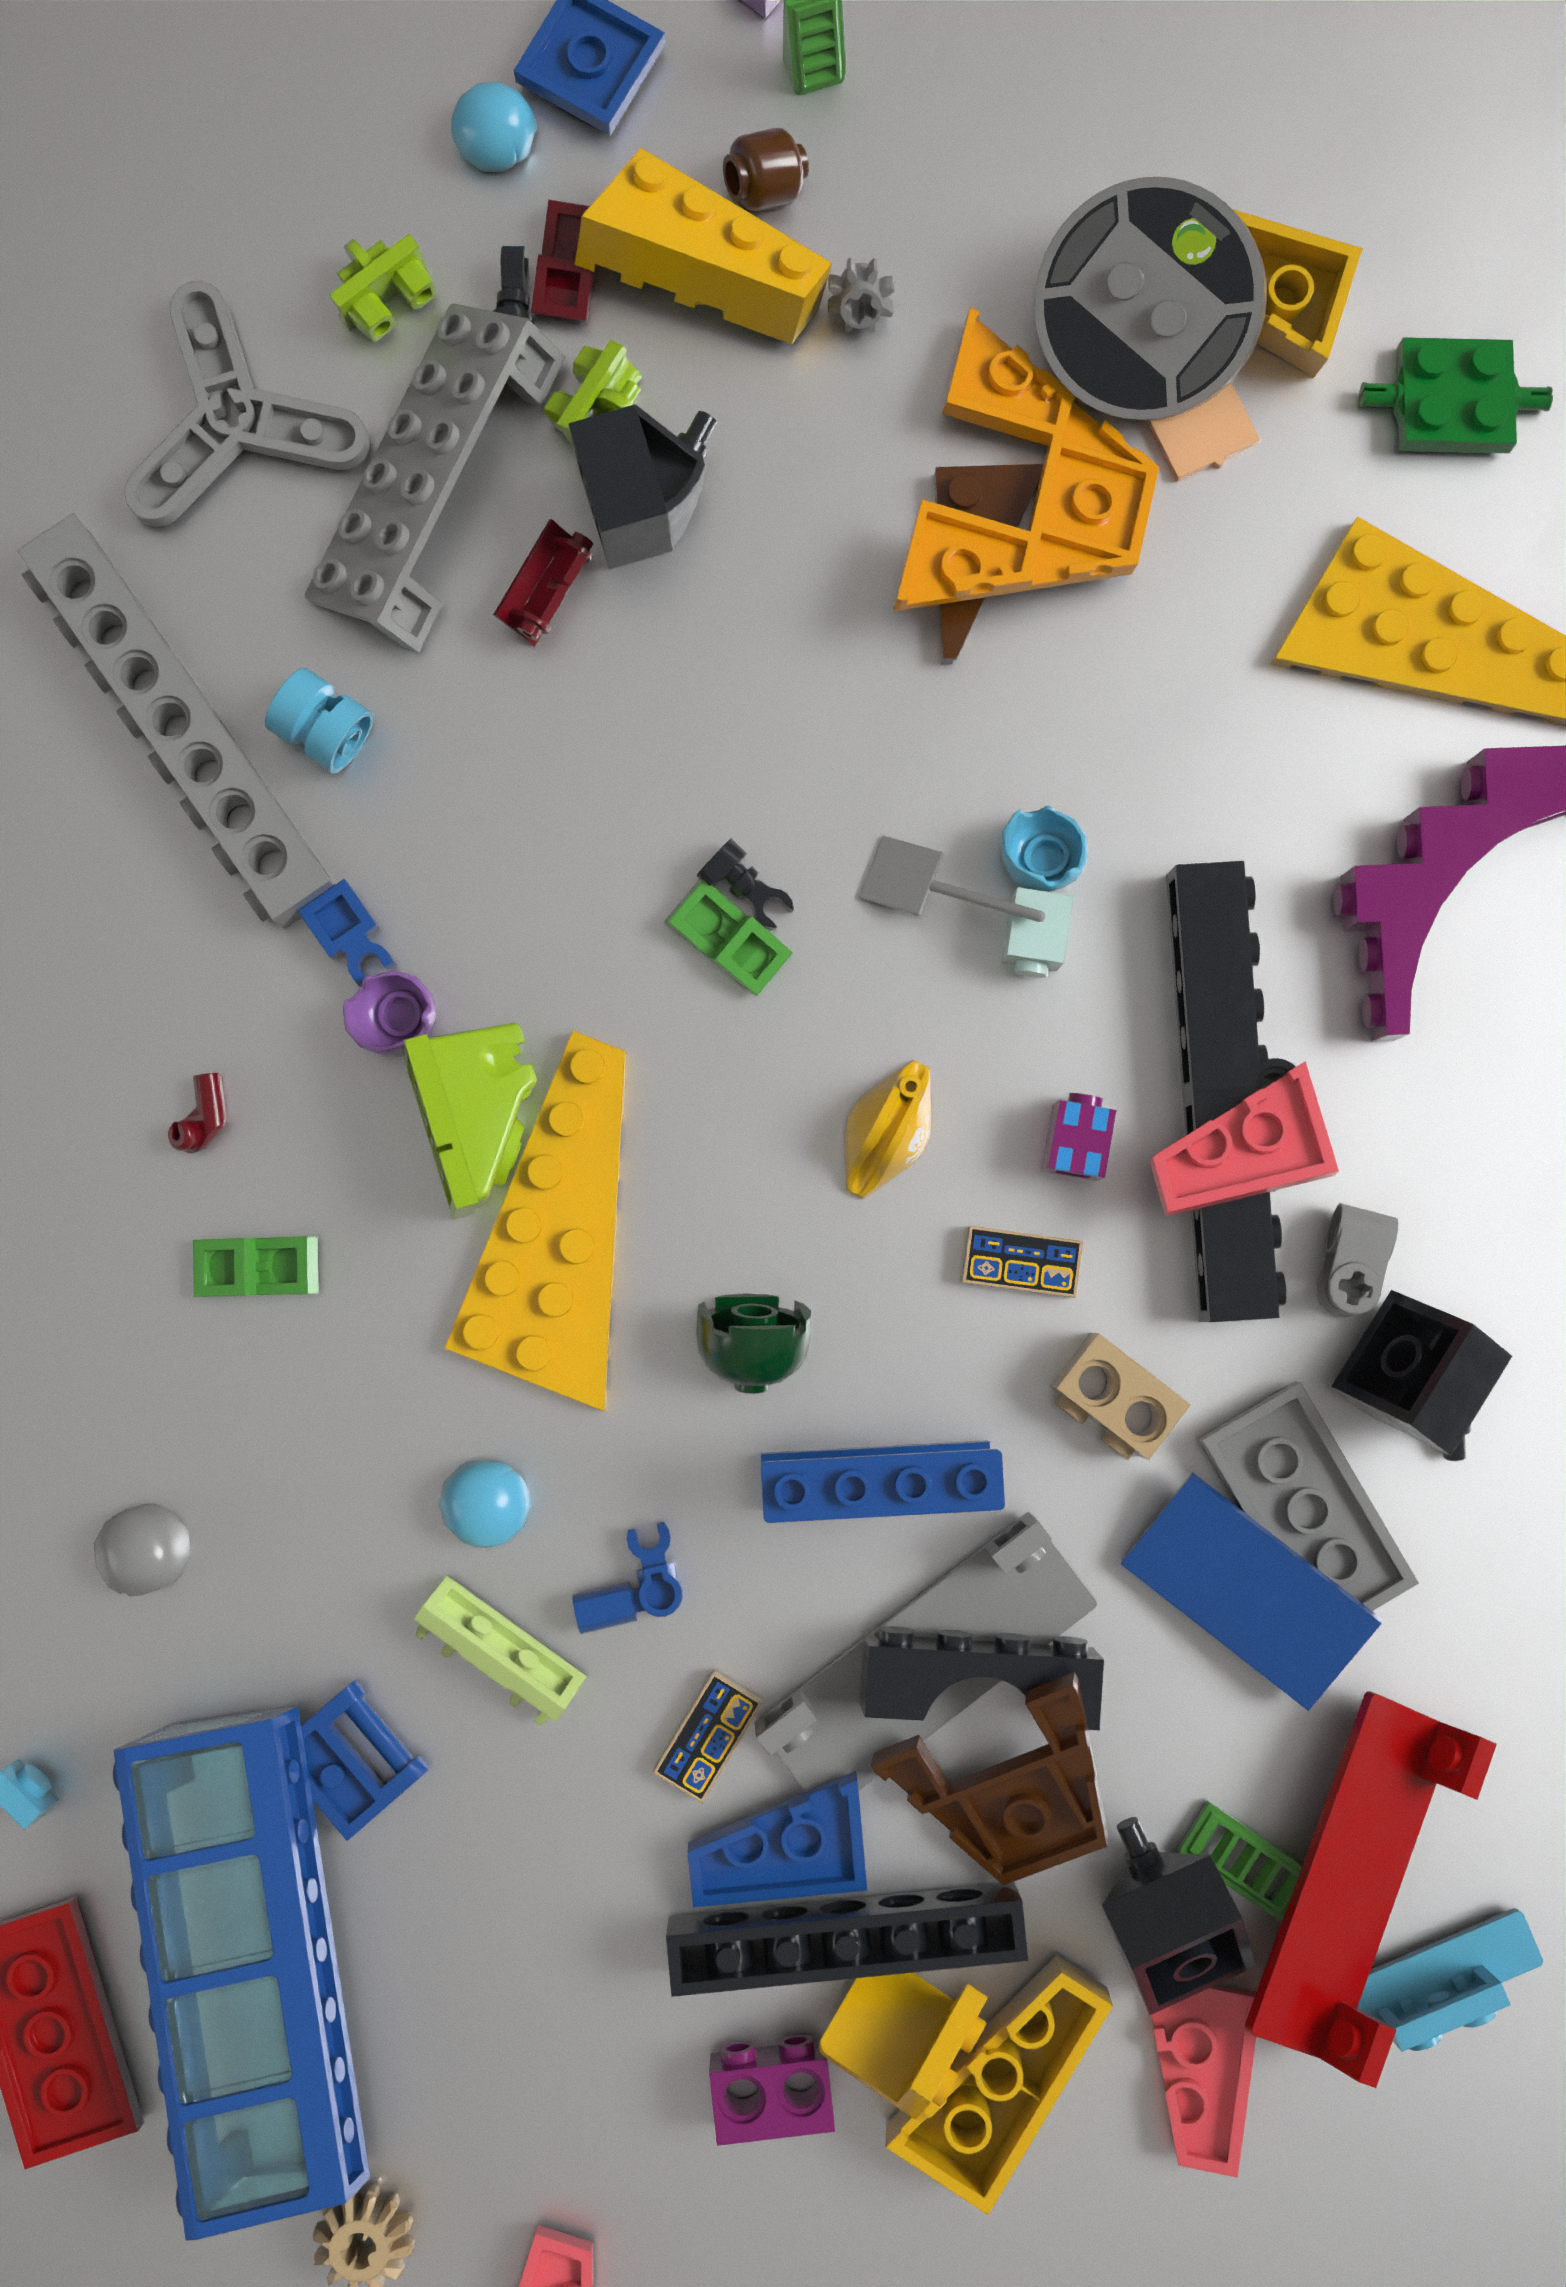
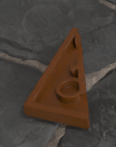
M1043 464L936 467L934 473L935 503L1018 528L1033 493L1039 484ZM986 597L939 604L941 665L953 664V660H957Z

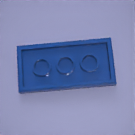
M1193 1472L1121 1562L1122 1566L1307 1711L1313 1707L1382 1624L1381 1617Z

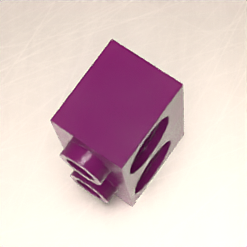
M792 2035L781 2039L778 2042L779 2045L755 2048V2044L752 2042H734L721 2047L720 2052L710 2053L709 2077L717 2146L835 2132L828 2059L819 2051L820 2040L813 2041V2037L809 2035ZM803 2072L811 2075L816 2080V2083L808 2091L795 2092L786 2086L785 2081L791 2075ZM743 2079L752 2082L758 2090L750 2098L737 2099L727 2091V2087L732 2082Z

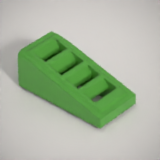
M784 0L783 61L793 91L797 95H804L830 87L845 80L846 53L842 0Z
M1207 1800L1178 1846V1852L1206 1855L1202 1850L1218 1824H1221L1227 1830L1211 1854V1858L1224 1883L1254 1905L1282 1922L1303 1862ZM1241 1838L1247 1843L1229 1870L1223 1864ZM1262 1852L1268 1858L1251 1884L1245 1880V1877ZM1281 1868H1285V1872L1269 1896L1266 1892Z

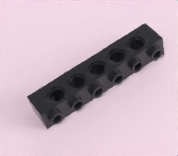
M1015 1882L1004 1886L999 1883L669 1916L666 1932L671 1997L1028 1961L1023 1902Z

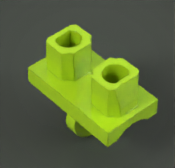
M408 234L389 249L381 240L366 251L355 239L345 244L344 249L352 262L337 272V276L343 284L329 294L339 312V319L347 329L351 331L357 327L371 341L377 342L388 334L396 324L393 315L385 306L387 302L400 293L410 307L415 310L426 305L435 298L437 293L428 274L420 246Z
M609 340L604 350L583 346L573 362L572 372L579 383H582L576 394L572 396L561 390L554 392L544 407V414L557 430L565 435L572 447L573 442L568 423L634 405L633 402L641 391L637 384L641 380L642 375L627 359L625 355L626 349L622 344Z

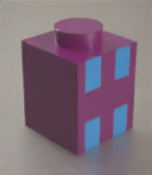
M1069 1093L1068 1101L1059 1100L1052 1105L1041 1171L1093 1181L1104 1179L1117 1110L1103 1108V1098L1081 1093Z

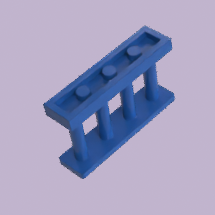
M988 1440L761 1453L763 1518L767 1523L997 1511L1005 1507L1002 1453L998 1449H990V1442Z

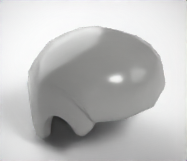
M156 1504L140 1505L114 1515L104 1523L93 1543L96 1568L104 1582L118 1594L125 1593L128 1596H142L175 1582L183 1574L191 1555L189 1531L176 1513Z

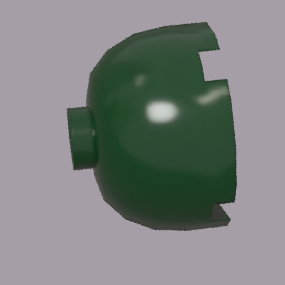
M744 1293L715 1297V1308L708 1310L705 1302L698 1305L696 1329L698 1351L705 1365L720 1379L734 1383V1388L739 1392L749 1394L766 1392L769 1389V1385L782 1382L799 1370L807 1356L811 1331V1310L803 1303L794 1300V1311L779 1307V1296Z

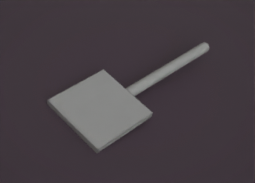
M884 835L859 896L862 900L921 916L929 892L933 891L1036 922H1043L1045 920V913L1043 911L936 881L935 877L944 856L943 852Z

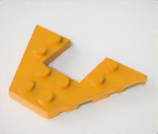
M970 307L965 319L942 414L1048 446L1028 531L922 499L917 510L893 610L901 611L1131 575L1139 562L1159 466L1141 450L1130 447L1124 441L1123 435L1106 420L1101 426L1074 402L1076 396L1049 371L1034 366L1029 360L1028 353L1020 346L1016 345L1012 349L978 320L980 312L975 308Z

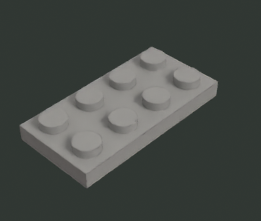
M1295 1381L1198 1438L1238 1508L1370 1610L1377 1609L1419 1584L1301 1382Z

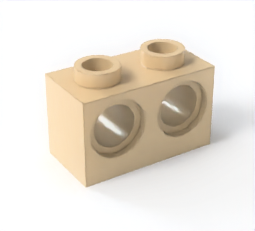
M1090 1332L1050 1385L1053 1390L1061 1395L1055 1403L1060 1409L1082 1425L1088 1417L1106 1430L1101 1440L1127 1460L1130 1459L1134 1452L1138 1456L1150 1460L1191 1406L1186 1400L1099 1333ZM1091 1366H1098L1106 1375V1388L1100 1396L1089 1399L1081 1392L1079 1379L1085 1369ZM1143 1401L1151 1410L1152 1420L1145 1431L1133 1434L1126 1426L1125 1415L1132 1404Z

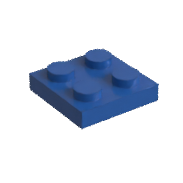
M556 0L513 70L515 81L611 136L665 47V32L608 0Z

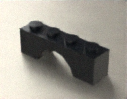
M885 1626L879 1628V1635L864 1634L860 1706L866 1718L924 1721L936 1698L948 1687L964 1679L972 1677L1001 1679L1015 1686L1026 1696L1027 1691L1075 1672L1079 1679L1088 1730L1100 1731L1104 1659L1094 1647H1088L1087 1640L1077 1637H1054L1053 1645L1030 1644V1637L1015 1633H998L995 1635V1641L972 1640L971 1633L960 1630L937 1631V1638L914 1637V1630L909 1628Z

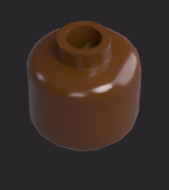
M771 128L737 137L730 147L729 154L723 160V177L730 197L734 201H739L749 211H763L791 204L799 197L803 186V179L807 178L809 173V161L804 147L799 143L796 144L793 137L783 128Z

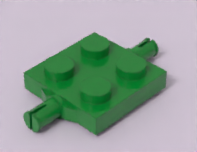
M1403 337L1397 347V376L1394 383L1362 382L1359 390V406L1392 407L1393 414L1399 425V451L1510 454L1517 444V411L1544 410L1548 412L1553 401V395H1551L1553 389L1550 386H1519L1514 373L1513 340Z

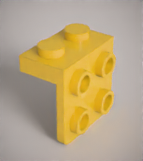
M915 1973L856 1978L821 2037L819 2051L832 2063L916 2120L931 2101L940 2107L948 2096L959 2075L950 2066L960 2049L967 2054L971 2052L983 2032L987 2022L978 2015L988 1997L967 1984L957 1998L953 2000Z

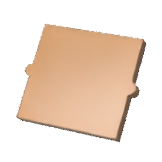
M1232 383L1217 396L1189 412L1169 418L1146 420L1176 482L1210 466L1216 469L1221 468L1225 459L1258 445L1260 442V438Z

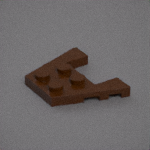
M1075 1672L1027 1691L1025 1705L1049 1743L1047 1745L953 1782L947 1781L920 1735L881 1749L873 1754L871 1762L873 1771L884 1781L890 1777L908 1793L907 1801L921 1814L931 1813L950 1830L949 1838L1003 1886L1107 1847L1108 1829L1079 1679Z

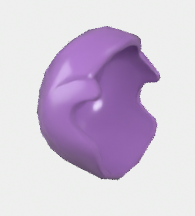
M397 970L365 977L353 998L347 999L344 1002L345 1031L359 1047L384 1057L404 1056V1040L424 1034L429 1036L437 1017L435 1013L437 1007L433 994L416 976Z

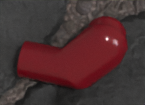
M206 1073L193 1076L196 1108L184 1120L173 1122L168 1131L169 1143L176 1150L187 1153L199 1152L205 1149L225 1127L227 1112L221 1073Z

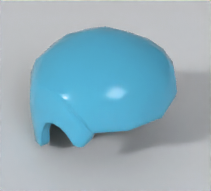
M502 82L477 83L459 98L451 120L452 138L461 157L483 172H503L513 167L515 163L525 160L530 154L533 137L538 130L533 110L522 94Z
M1045 806L1039 810L1026 813L1020 809L1013 813L1002 831V862L1012 881L1026 889L1052 892L1070 885L1081 875L1088 858L1087 837L1075 819L1055 811L1051 806Z
M468 1461L460 1465L444 1481L438 1502L444 1525L460 1541L471 1546L485 1548L502 1545L511 1540L525 1527L531 1506L527 1486L523 1478L511 1466L499 1461Z

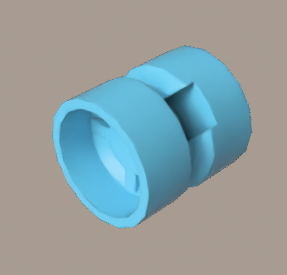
M307 667L300 668L283 683L275 694L265 717V727L293 747L305 744L304 753L307 757L332 774L337 773L350 763L363 746L373 725L374 714L347 694L334 697L335 688L332 684Z

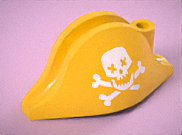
M912 1060L868 1090L855 1102L848 1115L845 1129L847 1192L864 1199L914 1164L923 1154L929 1142L931 1132L929 1067Z

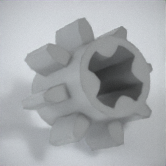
M848 258L847 268L841 277L830 274L828 284L829 291L833 296L828 299L829 316L841 314L845 321V332L849 333L853 328H867L870 333L875 332V323L881 315L892 317L893 301L887 296L894 292L893 276L880 278L877 269V259L873 258L867 264L855 263L851 258Z

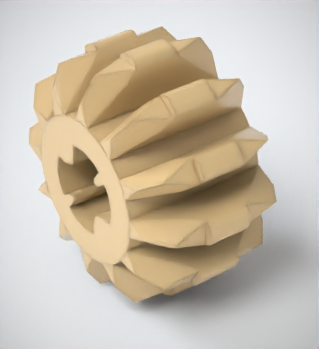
M376 2182L370 2185L365 2197H362L358 2191L346 2204L323 2209L322 2214L325 2220L317 2222L312 2237L315 2242L321 2245L315 2252L314 2265H332L326 2278L328 2286L344 2278L349 2280L347 2287H360L362 2282H365L368 2287H383L385 2277L396 2281L402 2275L405 2267L403 2258L411 2255L415 2240L407 2234L413 2224L412 2213H395L401 2201L399 2193L393 2194L386 2201L378 2198L380 2189ZM355 2233L364 2234L360 2241L355 2239ZM369 2236L370 2238H372L374 2243L366 2245L364 2244V2241Z

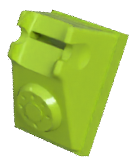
M509 1023L428 1038L427 1034L404 1040V1062L452 1219L473 1214L477 1208L483 1206L493 1186L505 1185L510 1169L513 1170L522 1145L520 1139L525 1126L516 1115L521 1103L532 1094V1087H534L537 1081L532 1064L521 1065L514 1060L515 1056L521 1054L519 1044L525 1043L519 1024Z

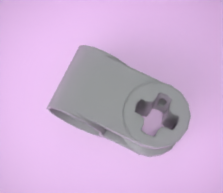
M1342 1203L1337 1205L1330 1221L1326 1238L1325 1258L1317 1285L1319 1302L1327 1312L1335 1316L1348 1317L1368 1312L1377 1305L1381 1296L1388 1261L1391 1258L1397 1239L1398 1218ZM1351 1279L1350 1285L1352 1288L1359 1290L1358 1298L1347 1300V1293L1339 1290V1282Z

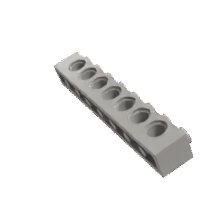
M73 512L17 550L29 568L21 574L42 603L51 599L58 609L60 615L53 619L55 625L73 648L80 644L85 648L92 659L84 665L105 694L113 689L121 700L123 706L116 710L118 716L136 739L142 735H145L155 751L147 757L162 779L168 785L176 780L187 797L179 803L187 816L199 830L208 826L219 843L211 849L221 865L231 876L239 871L251 889L245 892L243 896L262 922L271 917L273 921L286 929L302 918L298 910L334 886V881L95 537ZM91 580L90 588L84 596L71 599V591L78 582ZM113 625L123 626L122 633L115 642L102 644V636L109 627ZM148 669L154 670V679L147 688L133 690L134 679L140 672ZM180 714L186 715V724L180 733L174 736L164 735V727L171 717ZM207 760H217L218 770L216 775L207 782H196L195 775L199 765ZM239 805H248L250 807L248 821L239 828H228L227 817L230 811ZM272 850L281 851L282 863L279 869L272 874L261 875L258 870L261 857Z

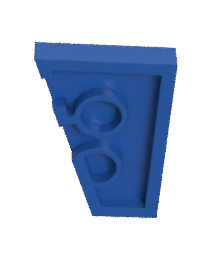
M853 1771L689 1841L688 1862L693 1908L867 1891L857 1772Z

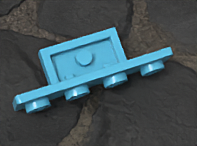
M1513 1908L1371 1969L1357 2008L1396 2029L1393 2042L1401 2052L1408 2049L1412 2051L1425 2050L1438 2044L1442 2039V2034L1461 2026L1468 2028L1482 2026L1493 2020L1496 2016V2011L1511 2005L1502 1983L1540 1967L1543 1964V1958L1524 1914L1517 1908Z

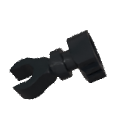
M502 246L500 256L502 290L497 293L496 309L493 311L528 318L535 325L533 315L528 312L530 297L526 292L529 282V259L524 258L525 246Z
M731 838L704 865L696 876L704 880L709 886L719 885L726 879L732 885L729 891L737 898L742 894L751 905L754 918L766 929L774 930L777 926L763 911L765 901L775 899L789 912H793L792 899L783 890L771 888L758 880L757 877L760 873L753 866L747 869L741 863L748 853Z

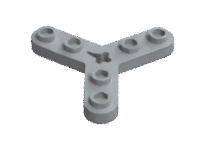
M190 281L176 290L172 295L169 305L170 316L198 405L136 468L125 484L124 496L126 504L141 522L155 527L170 525L193 504L243 450L334 470L355 468L366 459L370 450V437L363 421L356 413L345 408L254 389L230 310L216 287L204 281ZM224 392H228L238 411L244 412L238 416L239 425L235 427H229L225 420H218L226 416Z

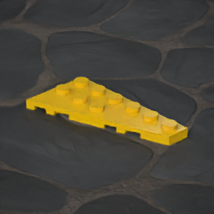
M1358 516L1348 529L1271 662L1273 665L1287 668L1295 665L1320 671V675L1339 679L1342 676L1371 681L1375 682L1377 687L1459 704L1466 701L1492 707L1491 710L1511 715L1514 712L1547 718L1549 723L1566 726V635Z
M572 1030L445 1349L591 1407L606 1411V1383L610 1345L609 1332L613 1295L617 1196L620 1175V1145L627 1053L624 1050Z

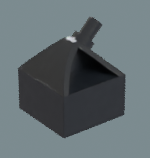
M634 404L568 423L577 465L608 568L613 569L673 551L692 518L701 494L706 474L704 458L708 453L705 445L717 425L716 419L704 411H698L687 432L679 433L676 436Z
M1391 1290L1331 1387L1369 1416L1442 1451L1443 1457L1446 1460L1461 1461L1467 1457L1466 1435L1472 1431V1422L1513 1356L1475 1324Z
M1137 1817L1121 1821L1116 1828L1127 1850L1123 1856L1127 1867L1106 1897L1102 1907L1119 1951L1149 2015L1256 1967L1243 1918L1211 1856L1159 1852L1154 1842H1148Z

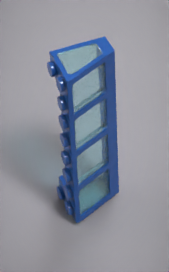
M295 1706L169 1724L113 1750L115 1759L113 1781L120 1793L124 1820L122 1842L128 1851L133 1881L131 1886V1902L138 1915L142 1942L139 1954L142 1969L146 1972L151 2003L148 2015L151 2030L155 2033L160 2064L157 2077L160 2091L164 2094L169 2125L167 2129V2147L174 2158L178 2186L176 2191V2208L183 2219L185 2240L189 2241L346 2204L370 2179L299 1708Z

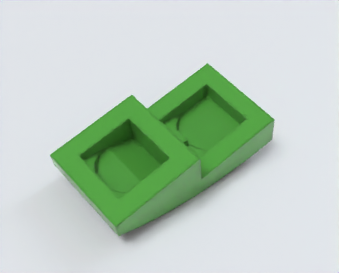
M702 879L696 882L664 921L711 962L755 996L762 991L793 953L752 916H746L715 887L709 886Z
M318 1236L193 1240L194 1297L319 1293Z

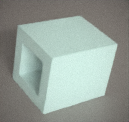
M1017 887L1011 896L1010 902L1043 911L1045 913V920L1043 922H1036L1008 914L1001 963L1015 965L1014 973L1028 977L1045 978L1048 977V970L1057 971L1064 964L1074 896Z

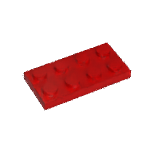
M76 1897L0 1922V2089L24 2169L138 2132L144 2124Z

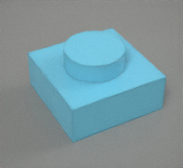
M18 1759L0 1770V1806L24 1830L43 1817L59 1799L50 1791L52 1786L47 1776L31 1764L24 1765Z

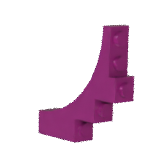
M1566 745L1484 748L1467 761V766L1463 768L1461 774L1462 797L1464 800H1469V805L1419 807L1404 818V824H1401L1398 829L1397 848L1399 856L1406 858V864L1354 866L1340 876V882H1337L1334 887L1333 904L1336 916H1342L1343 932L1366 931V937L1362 938L1359 944V963L1363 972L1368 971L1369 994H1365L1363 997L1362 1018L1365 1027L1371 1028L1372 1042L1395 1041L1410 1034L1412 987L1422 946L1441 906L1466 872L1497 844L1519 831L1560 817H1566Z

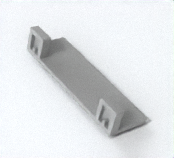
M451 304L438 324L437 331L420 365L413 374L412 381L396 413L388 424V429L371 463L365 469L363 478L345 514L339 521L338 528L320 564L314 571L313 578L305 592L307 600L315 605L370 622L403 648L419 653L443 602L413 580L410 574L505 383L525 402L542 406L566 358L528 318L459 304Z
M1027 1512L870 1634L879 1635V1628L885 1626L909 1628L914 1630V1637L937 1638V1631L960 1630L971 1633L972 1640L995 1641V1635L998 1633H1015L1030 1637V1644L1048 1645L1053 1641L1054 1637L1060 1636L1096 1608L1097 1602L1051 1542L1052 1538L1040 1522ZM863 1638L754 1722L756 1739L770 1757L775 1753L778 1755L805 1792L853 1771L857 1772L858 1790H861L878 1777L871 1767L874 1752L916 1735H920L924 1741L1002 1680L993 1677H972L951 1685L936 1698L924 1721L866 1718L860 1706Z

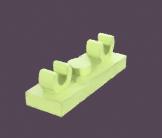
M449 1576L444 1578L414 1618L420 1624L416 1630V1637L422 1640L429 1631L446 1643L440 1653L445 1658L449 1657L455 1650L461 1653L460 1656L478 1668L483 1674L489 1676L505 1689L509 1688L513 1691L510 1697V1705L514 1708L519 1705L522 1699L537 1708L540 1712L534 1722L538 1725L546 1723L549 1718L556 1722L587 1677Z

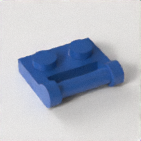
M356 1679L301 1726L312 1800L346 1841L360 1831L430 1768L419 1754L415 1757L412 1756L364 1699L363 1695L366 1691ZM344 1712L395 1771L396 1774L385 1784L334 1725L333 1721Z

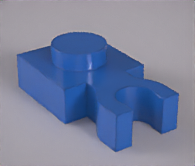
M345 879L298 910V913L331 959L335 960L343 953L347 955L348 971L359 987H361L363 979L367 977L362 971V963L367 957H379L380 962L387 970L397 964L387 950L369 939L368 936L380 929V927Z

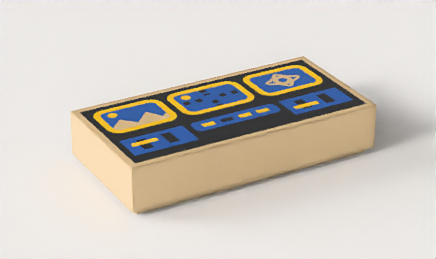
M968 1226L961 1282L1076 1298L1083 1241Z
M713 1669L654 1767L653 1773L703 1803L762 1705L763 1699Z

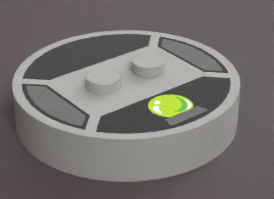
M1143 177L1115 184L1095 194L1080 205L1061 225L1045 252L1037 277L1034 298V315L1040 345L1046 360L1062 384L1073 395L1096 410L1112 416L1136 420L1163 419L1189 412L1202 406L1223 391L1236 378L1250 358L1260 336L1267 304L1265 269L1258 246L1247 226L1223 200L1212 192L1188 181L1170 177Z

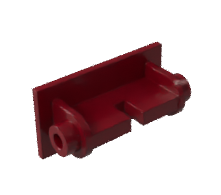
M549 519L493 615L527 643L535 647L541 635L548 634L551 628L548 624L584 563H589L593 558L590 550L594 543L579 532H574L571 536L554 520Z

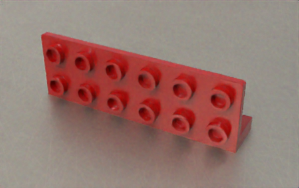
M1367 1691L1364 1694L1244 2027L1247 2032L1256 2037L1319 2058L1357 2082L1374 2088L1377 2087L1396 2029L1357 2008L1436 1785L1439 1784L1478 1800L1497 1746L1496 1743L1442 1723L1377 1693Z

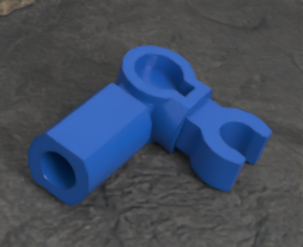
M665 1522L657 1523L660 1540L652 1549H646L640 1545L636 1529L628 1530V1548L633 1555L641 1559L643 1568L636 1570L640 1588L632 1589L630 1583L625 1582L572 1596L577 1625L581 1634L638 1621L637 1612L646 1611L648 1614L656 1617H666L674 1613L681 1605L683 1588L678 1580L675 1562L667 1563L665 1555L671 1542L670 1530Z

